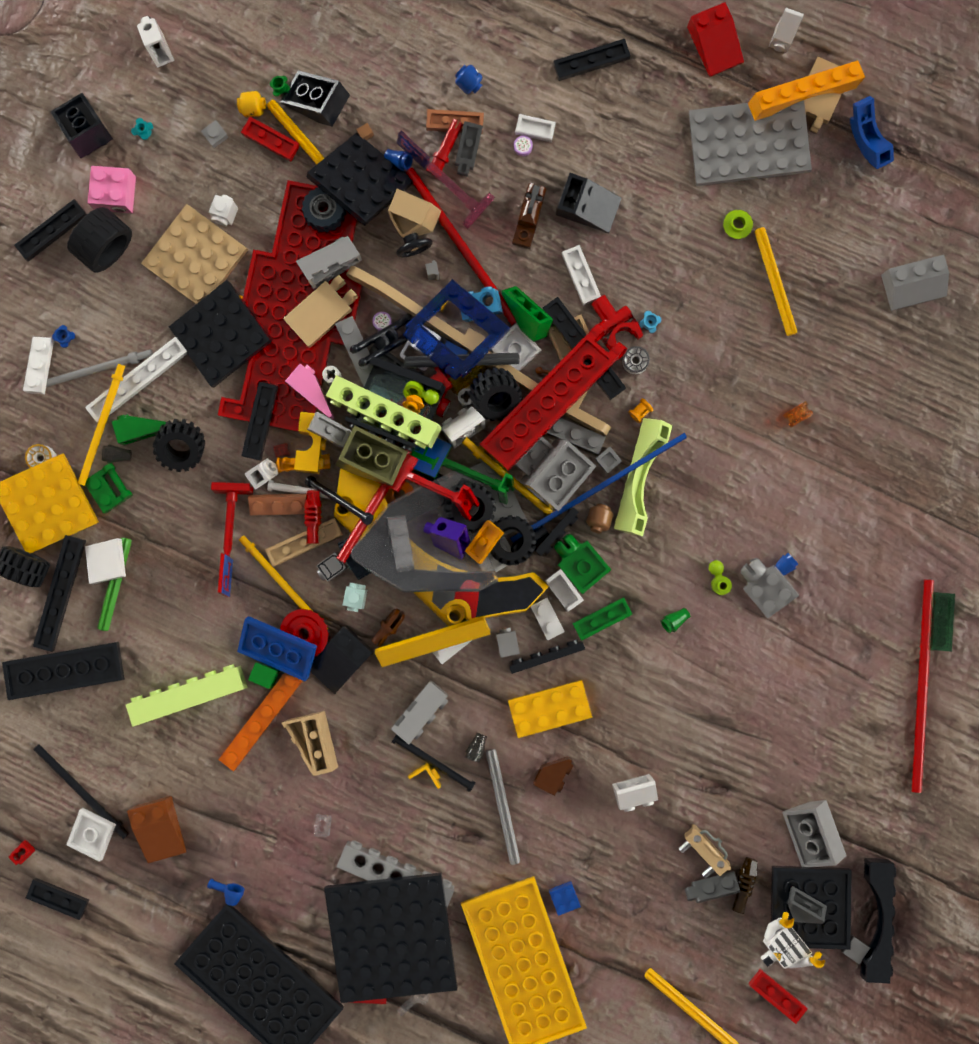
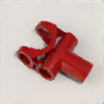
M605 295L599 297L591 304L602 320L598 324L606 330L604 336L612 332L608 341L607 338H601V341L609 351L617 343L615 335L620 331L629 332L637 340L643 337L638 322L627 306L616 311Z

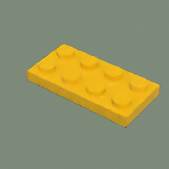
M582 680L508 700L518 738L592 718Z

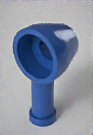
M210 879L207 885L209 889L212 888L223 892L225 903L230 906H236L239 903L245 890L239 884L231 883L225 885L214 879Z

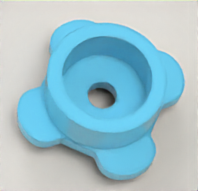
M646 311L643 320L639 322V326L646 328L650 333L656 332L657 325L661 323V317L651 311Z

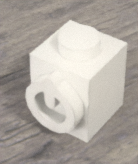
M215 195L209 210L212 216L211 221L225 227L228 224H233L238 210L233 198L227 195H222V197Z
M267 458L246 472L245 476L256 490L279 473L276 463Z

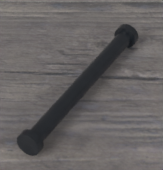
M310 475L306 478V486L320 491L362 519L364 524L369 525L372 523L374 516L371 513H365L316 481L314 476Z
M397 734L392 740L393 744L397 743L467 788L466 791L470 792L476 782L473 780L469 781L415 745L408 744Z

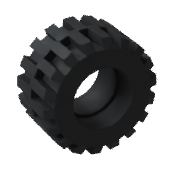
M497 368L487 369L485 373H479L478 378L473 379L474 384L470 385L471 391H469L471 401L476 411L486 420H502L522 401V392L515 378L508 370L505 371L503 368L499 370Z
M174 419L173 423L170 420L167 421L165 425L160 427L153 443V454L157 455L155 458L157 462L161 461L162 467L167 466L170 471L176 469V472H181V469H184L186 472L189 471L190 467L192 469L195 468L196 464H199L205 448L204 434L200 433L201 429L198 426L195 428L193 422L186 423L185 419H182L181 422L178 419ZM182 440L187 443L190 449L187 451H177L171 447L169 441Z
M467 481V483L461 482L458 486L454 485L452 491L459 492L463 484L470 487L480 503L479 509L472 516L471 520H468L460 514L452 500L444 498L445 506L443 509L446 512L445 516L449 520L466 525L468 532L476 533V530H480L487 520L494 519L493 512H496V507L494 506L496 502L492 498L491 492L480 484Z
M508 515V517H501L494 524L503 532L511 529L520 532L523 537V544L518 551L507 552L501 547L499 539L491 550V555L499 563L508 566H516L526 562L532 556L536 545V536L532 526L519 516L513 517Z
M3 546L0 551V576L25 586L41 587L50 564L45 559L22 549Z

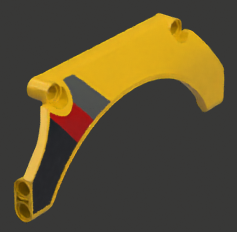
M364 419L361 421V423L383 431L377 422L371 424ZM340 468L337 494L362 511H365L381 484ZM385 497L373 515L372 523L367 525L361 535L360 542L388 509ZM336 503L334 517L352 533L360 518L350 511L346 514L339 513L338 509L342 506ZM408 537L414 570L471 575L452 569L433 559L417 547ZM535 572L513 577H494V581L485 587L467 581L460 591L422 590L412 592L446 625L451 626L460 623L464 618L471 620L481 616L490 618L526 612L549 586ZM449 614H457L458 621H452Z

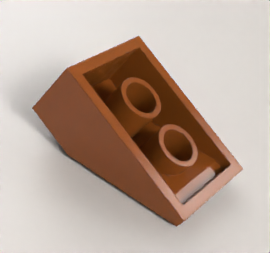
M172 796L137 805L127 811L132 831L148 863L186 853Z

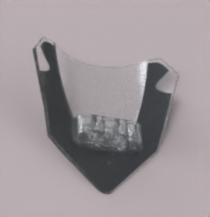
M452 471L432 481L451 491L454 485L458 486L461 482L467 483V481L477 483L476 480L456 471ZM419 487L389 503L351 550V557L355 562L404 593L426 591L479 592L498 582L489 554L482 564H478L467 553H465L461 560L433 545L431 536L424 533L423 528L427 522L435 524L438 518H446V512L443 509L445 497L424 487ZM473 505L469 511L471 517L477 513L479 506ZM476 530V533H472L470 531L468 532L470 542L474 539L479 530Z

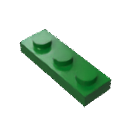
M622 597L572 624L582 641L633 614L625 598Z

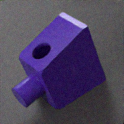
M440 517L435 524L427 522L423 528V532L431 536L435 547L462 560L466 553V548L471 543L466 525Z

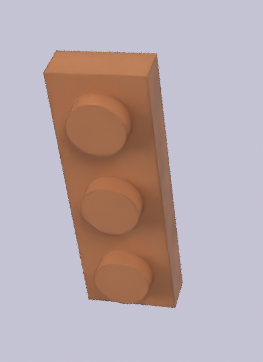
M427 109L426 130L448 132L453 119L458 120L455 129L459 122L464 124V121L483 126L484 113Z
M307 494L249 495L250 515L305 514L304 505Z

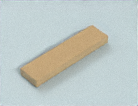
M333 518L319 526V544H306L307 531L269 547L265 551L272 567H275L343 536V533L336 518Z

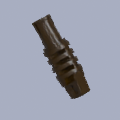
M745 858L737 878L740 893H736L732 910L740 914L745 912L748 897L752 896L753 885L757 877L758 861L753 858Z

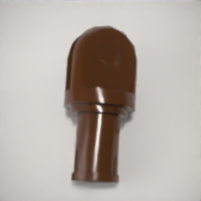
M397 608L393 609L387 618L380 622L381 628L371 641L375 645L378 643V647H382L390 634L397 633V628L405 618L404 612H400V609Z

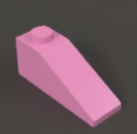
M299 364L285 382L328 418L333 420V413L320 383L314 375L315 371L308 365L304 367Z

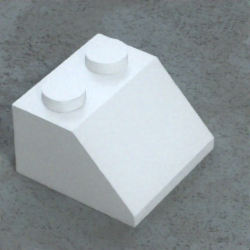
M650 774L612 784L620 810H624V812L632 811L635 809V806L643 805V807L653 805L654 801L658 800L655 780Z

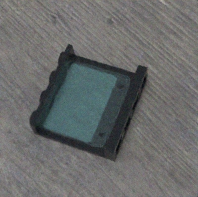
M372 356L369 363L373 367L364 389L402 407L403 402L407 401L403 394L407 382L416 381L421 383L424 391L434 389L439 394L438 402L429 405L424 401V398H421L424 407L420 409L419 415L432 421L446 389L444 384ZM365 402L362 409H367L370 406V402ZM382 410L379 413V418L384 417L387 414V410ZM359 413L357 416L352 414L351 418H345V421L350 424V428L353 429L355 425L377 437L378 435L384 437V440L394 445L399 443L402 445V449L412 452L413 449L419 452L421 448L414 444L415 441L410 438L407 441L398 437V432L394 430L390 433L380 428L381 424L377 422L371 424L363 419L364 416ZM399 418L396 421V426L402 425L404 418ZM416 426L413 429V434H418L421 431V426Z

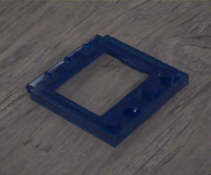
M452 279L405 325L406 331L403 333V336L412 344L419 340L416 347L426 356L433 352L430 359L441 369L448 365L445 372L456 380L459 376L464 378L510 331V327ZM447 301L457 306L462 313L470 317L475 324L483 328L489 335L464 361L422 326Z

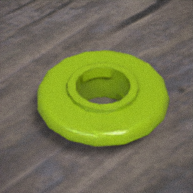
M733 210L726 215L723 221V228L729 237L742 239L751 233L753 221L747 212ZM741 220L743 228H736L733 221Z

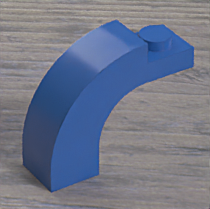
M868 96L854 103V116L850 118V124L854 139L861 153L876 169L893 162V144L882 136L876 124L874 98Z

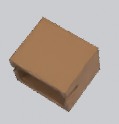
M368 123L356 129L359 136L365 140L374 136Z

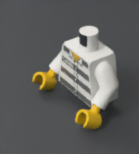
M784 912L782 918H778L768 924L763 942L769 951L760 957L767 967L777 960L784 969L813 965L816 968H822L824 966L825 960H818L821 958L822 953L815 952L814 956L811 955L812 952L792 928L794 918L788 920V912Z

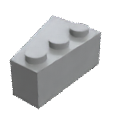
M346 236L296 262L313 290H316L323 282H329L348 270L350 266H354L362 261V258L350 238Z

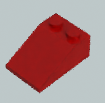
M726 2L690 17L687 29L709 77L744 63L734 20Z

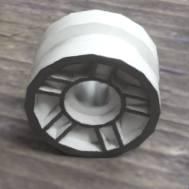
M634 346L630 347L623 355L622 364L624 369L630 374H641L649 365L650 357L646 349ZM635 356L640 360L638 364L632 361Z

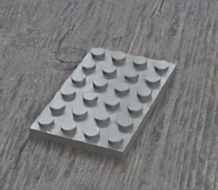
M804 100L772 116L756 121L753 118L748 103L689 110L696 186L809 173L812 170Z

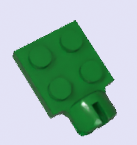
M568 534L562 538L568 545L567 548L561 541H558L554 546L556 552L561 556V561L557 565L578 591L584 594L610 572L611 568L587 540L579 543L573 535Z

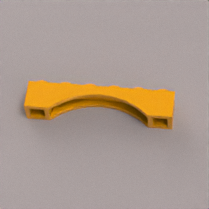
M857 60L756 92L749 101L748 106L754 120H760L811 97L828 93L841 94L856 89L864 80L865 75Z

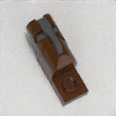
M533 183L528 184L512 241L513 245L531 248L546 193L545 187H539Z

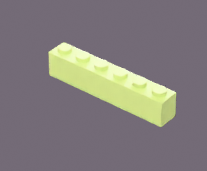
M232 664L223 667V672L216 673V670L205 673V678L198 680L196 676L186 680L187 684L180 686L179 683L168 686L167 691L161 692V689L149 692V697L143 698L140 695L131 698V703L126 704L132 727L248 688L241 666L235 667Z

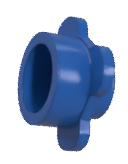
M61 325L55 330L52 339L59 342L61 347L66 348L68 343L75 339V333L70 332L67 326Z

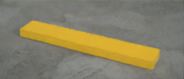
M484 616L376 648L375 655L380 665L385 667L490 635V629Z

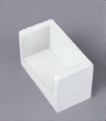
M561 569L544 580L567 612L584 601Z

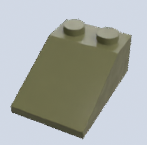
M354 425L335 466L354 475L392 486L408 451Z

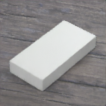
M519 114L515 135L552 142L556 122Z

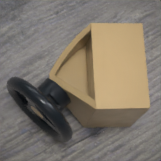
M399 189L395 192L388 212L393 225L400 236L403 237L405 245L397 250V256L405 258L422 253L432 246L433 241L430 238L419 239V236L433 232L442 210L430 202Z

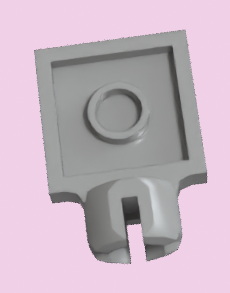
M754 558L750 560L751 563L749 565L746 563L741 568V574L747 580V585L743 587L744 591L767 618L799 596L798 592L775 565L765 567L760 559Z

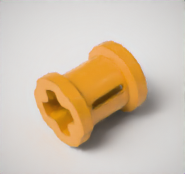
M641 398L640 403L633 410L630 409L628 413L640 424L642 418L649 412H653V408L645 399Z

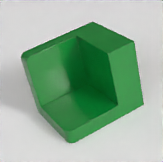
M257 662L248 680L271 689L280 670Z

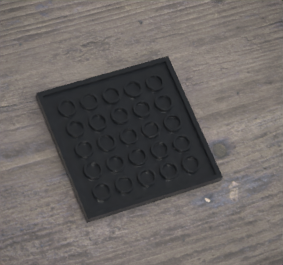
M442 872L325 886L324 892L341 1003L457 991L458 985Z

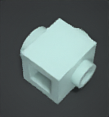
M350 582L349 586H346L343 606H347V610L358 612V609H364L368 591L365 590L366 585Z

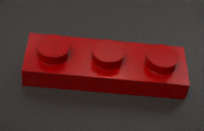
M249 117L241 131L244 137L290 162L300 147L298 142L252 117Z
M761 968L748 983L750 987L795 1024L798 1023L808 1010L806 1005Z

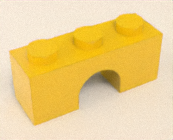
M300 412L298 431L300 434L310 435L313 438V444L306 451L296 450L294 466L296 472L320 474V469L323 470L324 458H321L322 450L325 451L326 440L307 430L315 413Z

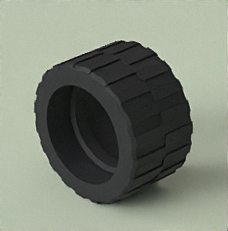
M105 207L96 208L84 216L73 229L67 242V249L92 272L98 273L112 266L122 256L131 241L132 230L109 209Z

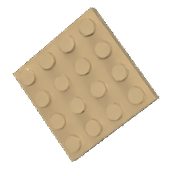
M186 204L141 264L193 303L197 304L227 279L248 249Z

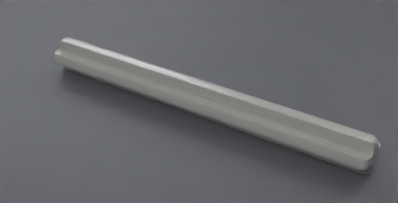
M490 749L486 751L509 861L511 865L520 863L517 843L497 752L495 749Z

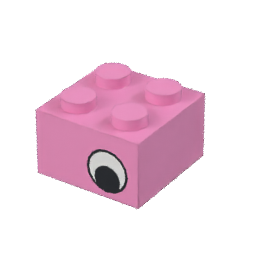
M91 166L88 204L94 210L105 207L111 212L133 213L136 176L129 168Z

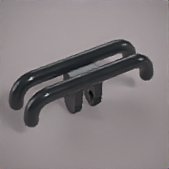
M406 314L358 344L352 345L350 352L353 354L373 343L378 349L365 358H361L358 361L359 366L364 367L370 364L372 356L380 358L407 342L409 337L412 339L419 327H414L398 337L396 332L397 329L412 319V315Z

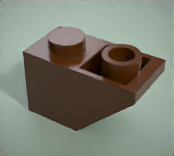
M567 756L541 765L533 781L534 786L554 796L557 792L560 793L565 784L563 781L565 775H569L573 768V764H571L572 759Z

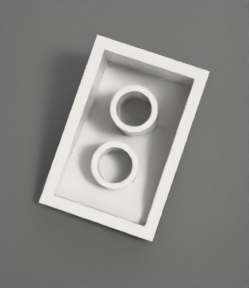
M465 407L458 412L456 418L452 419L450 417L442 423L441 431L455 449L462 444L465 437L471 438L485 428V419L473 407L469 409Z

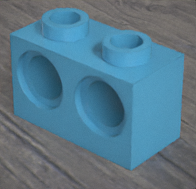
M485 287L478 293H474V291L463 293L462 297L458 298L462 320L465 322L503 313L499 291L495 288ZM493 297V303L490 306H486V299ZM474 301L475 307L469 311L468 304Z

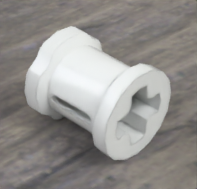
M334 366L326 367L322 374L323 379L330 386L334 380L328 376L330 373L341 377V373Z

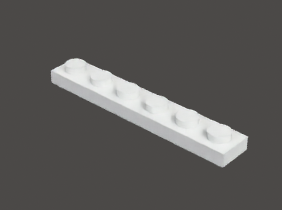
M176 337L123 377L124 379L120 381L109 415L187 355V350ZM109 389L85 407L97 423Z

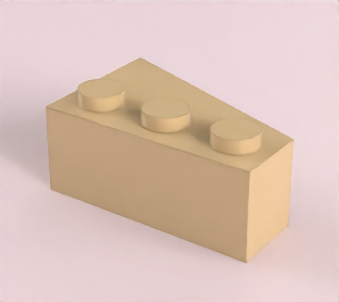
M325 711L291 718L282 722L283 727H286L292 737V742L298 747L301 757L313 776L329 773L338 768Z

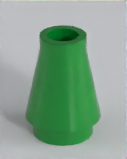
M682 608L679 611L664 616L661 624L668 633L676 632L691 616L686 608Z

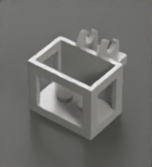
M543 437L515 464L525 473L520 483L546 506L556 511H559L596 467L569 441L555 439L550 444Z

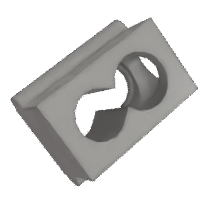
M433 260L432 263L425 264L428 279L439 280L437 262Z

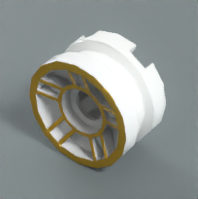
M36 444L28 448L25 454V461L28 467L31 468L57 455L49 446ZM39 456H44L43 461L38 459Z

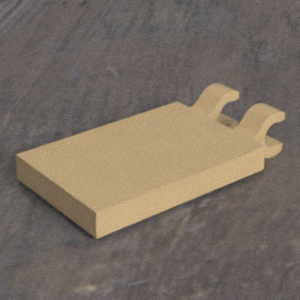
M817 57L809 75L838 67V65ZM828 93L804 100L806 115L815 119L810 131L817 134L822 123L827 124L830 121L841 94Z
M340 275L336 276L330 285L327 281L323 282L283 318L309 348L335 326V323L340 322L352 311L349 305L358 298L352 289L343 298L338 295L336 291L346 284Z

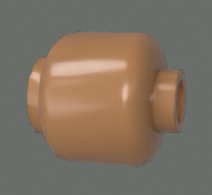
M596 504V506L590 508L586 524L591 528L592 532L601 534L602 531L610 529L613 520L611 508L604 504Z

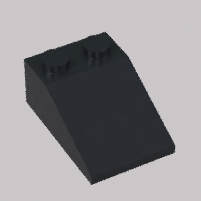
M297 71L289 85L290 91L284 94L280 102L320 124L333 127L350 94L338 80Z
M83 93L50 111L68 142L80 158L90 155L96 149L113 140Z
M344 626L313 660L310 672L332 693L336 694L374 651L350 628Z

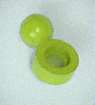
M416 381L407 382L403 390L406 398L410 395H417L420 398H424V401L429 405L436 404L439 400V394L436 390L429 389L424 391L422 384Z
M714 560L708 567L709 572L715 576L711 582V588L715 593L725 595L730 592L732 583L729 578L722 575L724 571L723 563ZM724 582L725 587L720 589V584Z

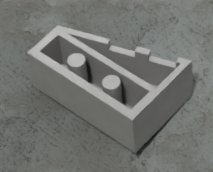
M430 680L396 721L391 730L408 744L414 738L417 740L424 732L422 730L423 726L426 723L429 725L436 717L434 714L438 708L442 710L447 704L448 700L446 698L448 694Z

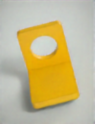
M428 763L408 775V778L411 779L422 771L427 770L437 789L441 788V783L438 780L440 778L439 773L435 768L432 769Z

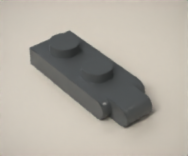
M464 121L455 166H458V175L468 177L469 170L474 169L483 129L482 125Z
M734 871L722 874L721 876L717 875L691 883V887L685 888L687 900H696V903L740 893Z

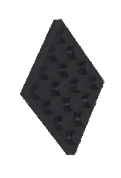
M357 132L309 170L306 176L364 226L391 204L397 189L406 191L413 184L411 178L403 170H400L391 161L384 158V155L360 137Z
M228 280L224 281L169 326L172 333L187 350V354L213 388L272 342Z
M772 866L771 922L782 918L784 912L789 913L788 920L793 918L788 906L790 888L794 886L827 906L823 924L794 922L792 928L806 946L814 949L851 950L852 870L850 868Z

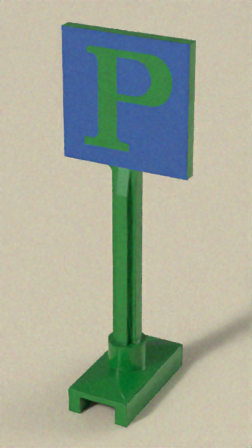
M438 438L432 449L426 446L425 449L420 448L419 452L414 449L411 452V456L418 458V462L413 468L414 470L435 479L440 468L444 466L490 486L491 489L498 492L499 501L507 505L508 503L507 492L509 490L514 491L515 489L513 476L508 473L505 474L501 481L447 459L446 457L452 444Z

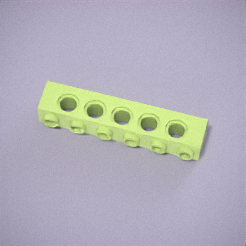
M337 375L326 394V397L331 400L330 403L338 408L342 405L347 408V412L355 416L359 413L364 416L363 419L371 424L377 422L381 424L380 428L390 433L394 430L398 432V437L407 441L410 438L415 441L414 444L423 449L426 446L432 449L442 429L438 423ZM353 394V398L350 401H346L347 395ZM369 401L370 406L367 409H362L363 404ZM382 410H387V414L379 418V413ZM399 418H404L403 424L396 426V421ZM416 426H421V431L418 434H413V429Z

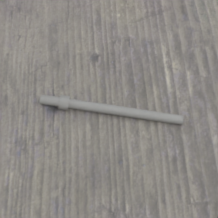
M150 349L139 353L132 352L122 358L48 378L46 387L115 368L118 364L139 363L140 360L149 358L153 351Z

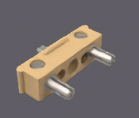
M692 824V828L684 834L687 841L679 847V851L684 853L692 846L710 865L702 872L704 878H708L713 872L721 876L727 870L730 871V862L726 859L728 854L721 846V839L719 837L714 838L708 831H701L696 825ZM703 833H706L711 838V840L715 842L718 841V847L722 850L725 856L713 845V843Z

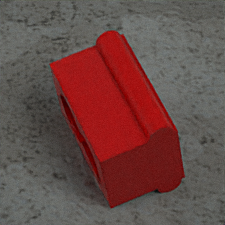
M24 840L11 853L9 859L15 865H21L35 852V848L27 840ZM24 848L25 853H23L22 855H20L21 857H19L18 853L23 851Z

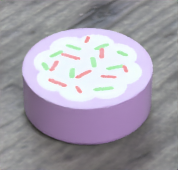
M527 136L516 138L514 141L515 153L519 156H527L531 153L532 140Z
M378 312L373 317V325L378 331L392 324V319L386 312Z

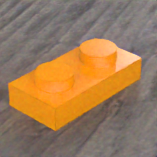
M487 520L465 552L478 564H482L504 532L492 521Z

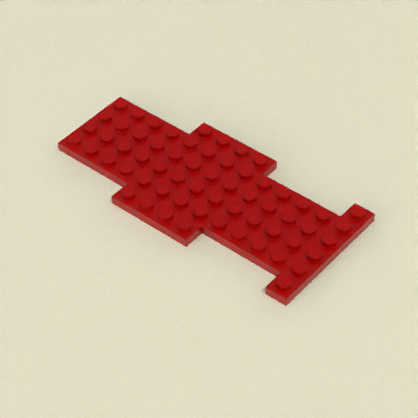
M287 180L272 253L253 249L242 300L272 342L248 361L241 399L235 400L221 397L218 416L249 422L259 382L279 387L270 427L299 432L300 412H317V408L288 385L285 380L299 364L304 367L308 365L315 371L314 375L322 388L324 381L322 374L323 370L327 367L331 343L344 345V342L335 325L309 348L283 318L314 291L296 261L334 243L341 237L348 236L353 243L357 219L346 211L344 222L336 230L329 231L328 233L313 230L304 218L302 202L311 190L313 191L315 188H318L315 185ZM322 208L320 212H326L328 208ZM346 270L340 274L346 284L336 292L341 298L350 289L357 294L358 298L349 305L352 311L342 319L353 316L354 320H356L363 286L351 280L346 275L348 272Z

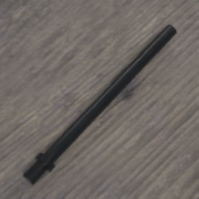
M40 744L33 749L99 816L116 824L113 833L116 832L122 839L129 835L121 826L122 823L120 821L117 822Z

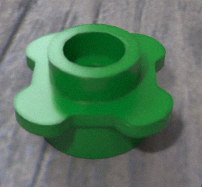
M276 76L271 80L270 86L273 88L274 96L278 97L280 94L290 91L286 76Z

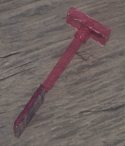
M402 130L398 133L396 143L404 151L409 152L424 169L428 167L436 178L466 204L465 207L470 210V213L464 220L463 225L469 229L495 197L489 192L479 202L473 197L470 198L445 173L429 161L430 156Z

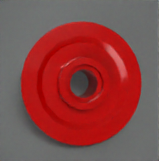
M296 609L290 612L281 623L280 630L317 645L315 656L324 650L328 642V625L325 624L324 618H321L318 613L312 610ZM303 629L309 632V636L303 633Z

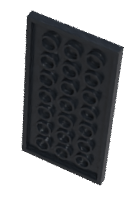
M227 904L174 963L262 1044H314L344 1008L339 1001L236 908Z

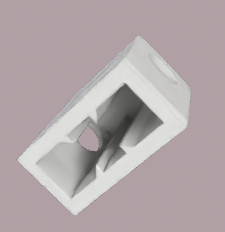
M149 16L143 17L137 28L143 44L158 68L173 62L174 58L156 20ZM159 43L160 48L156 49L153 45Z

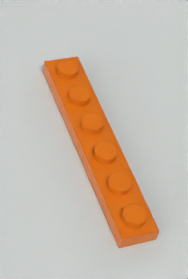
M284 673L218 760L234 772L303 680Z

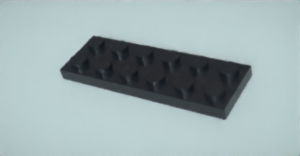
M119 642L2 662L7 700L125 680Z

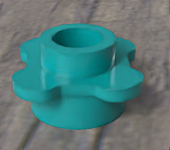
M138 118L136 119L135 127L131 129V133L134 136L138 135L143 140H147L152 133L153 124Z

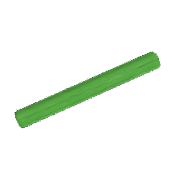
M122 537L120 539H122L124 564L126 565L132 540ZM122 578L109 581L97 626L99 630H109Z

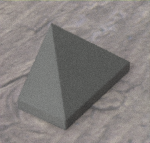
M792 886L790 888L788 906L794 922L823 924L827 906Z

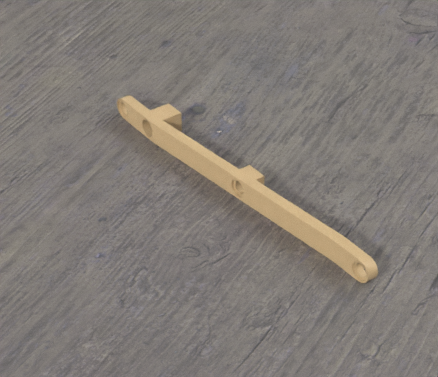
M350 266L346 275L351 280L381 295L453 344L467 350L469 354H492L482 347L486 339L482 334L470 328L465 335L387 283L355 266ZM486 365L491 369L497 368L499 370L503 368L505 371L508 370L515 378L518 386L527 393H530L538 385V383L511 365ZM586 391L564 416L606 437L611 427L579 409L587 393Z

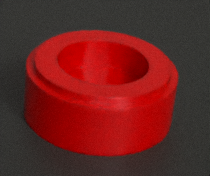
M443 398L436 410V415L444 417L451 404L449 399Z

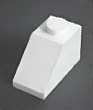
M785 8L775 28L769 47L774 48L775 51L787 53L804 14Z

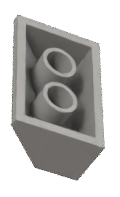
M944 255L890 268L881 275L891 311L947 296L949 270Z
M827 800L807 802L782 812L802 867L837 865L847 856Z

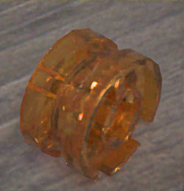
M807 401L783 414V417L788 419L790 428L814 414L807 407Z

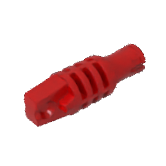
M308 490L304 505V524L307 526L306 544H319L318 531L322 519L320 491Z

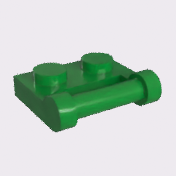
M113 463L107 464L100 471L87 478L85 484L101 511L105 514L133 496L132 492L127 490L116 473V467ZM109 474L110 478L112 479V481L118 488L119 492L121 493L119 497H117L114 490L105 478L106 475Z

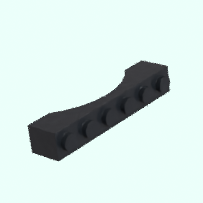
M864 858V878L875 896L878 914L877 927L869 945L870 949L861 961L860 976L868 983L890 984V977L893 976L891 957L894 955L892 945L894 926L892 925V917L895 916L893 897L896 895L894 886L896 867L888 859Z

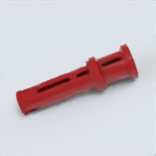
M456 119L452 120L438 152L433 153L434 158L429 168H426V171L435 177L441 178L443 167L449 162L448 155L464 125L459 122L455 129L458 122Z

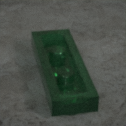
M934 592L930 650L952 652L955 594Z

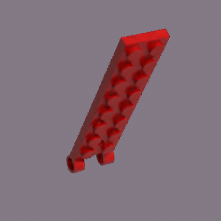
M596 324L480 443V446L507 471L536 444L616 360H619L626 353L627 348L621 342L615 344L609 352L596 343L606 332L599 324ZM589 359L592 363L585 365L584 361Z

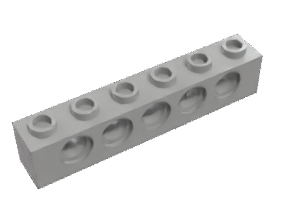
M354 840L352 842L347 841L336 866L368 881L394 878L392 876L393 871H399L402 877L432 874L428 871L420 872L411 864L406 863L404 865L399 863L398 859L393 856L385 857L380 855V851L374 848L366 849L362 847L360 842ZM363 856L366 862L363 864L358 863L356 857ZM376 863L382 864L383 867H384V870H382V871H377V870H375L374 864H376ZM443 879L446 906L448 907L455 886L449 880Z

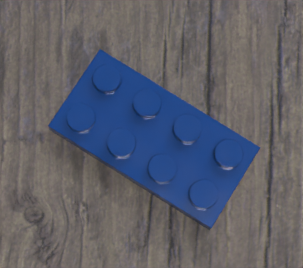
M248 616L244 620L237 652L306 681L309 679L317 645Z

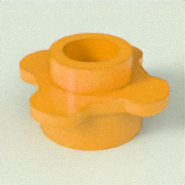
M417 395L407 396V401L403 402L404 408L417 414L424 407L423 400Z

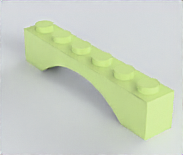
M643 418L630 465L668 443L672 425L662 420ZM656 457L628 473L614 529L628 534L643 536L648 519L644 506V486L649 468Z

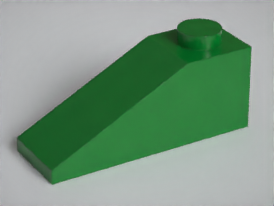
M517 286L502 290L501 294L520 330L533 342L547 337L553 318Z
M121 415L117 417V420L111 421L117 442L123 446L156 436L160 427L166 424L164 421L129 415Z

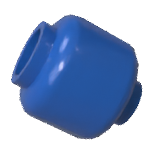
M464 65L455 75L456 85L465 94H470L471 92L475 94L483 86L480 83L483 76L473 65Z

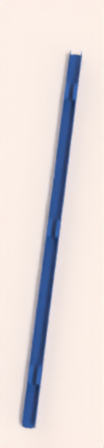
M681 434L564 505L559 511H554L531 525L533 530L538 529L540 526L686 439V434ZM518 533L510 539L514 543L519 538H521L522 535Z

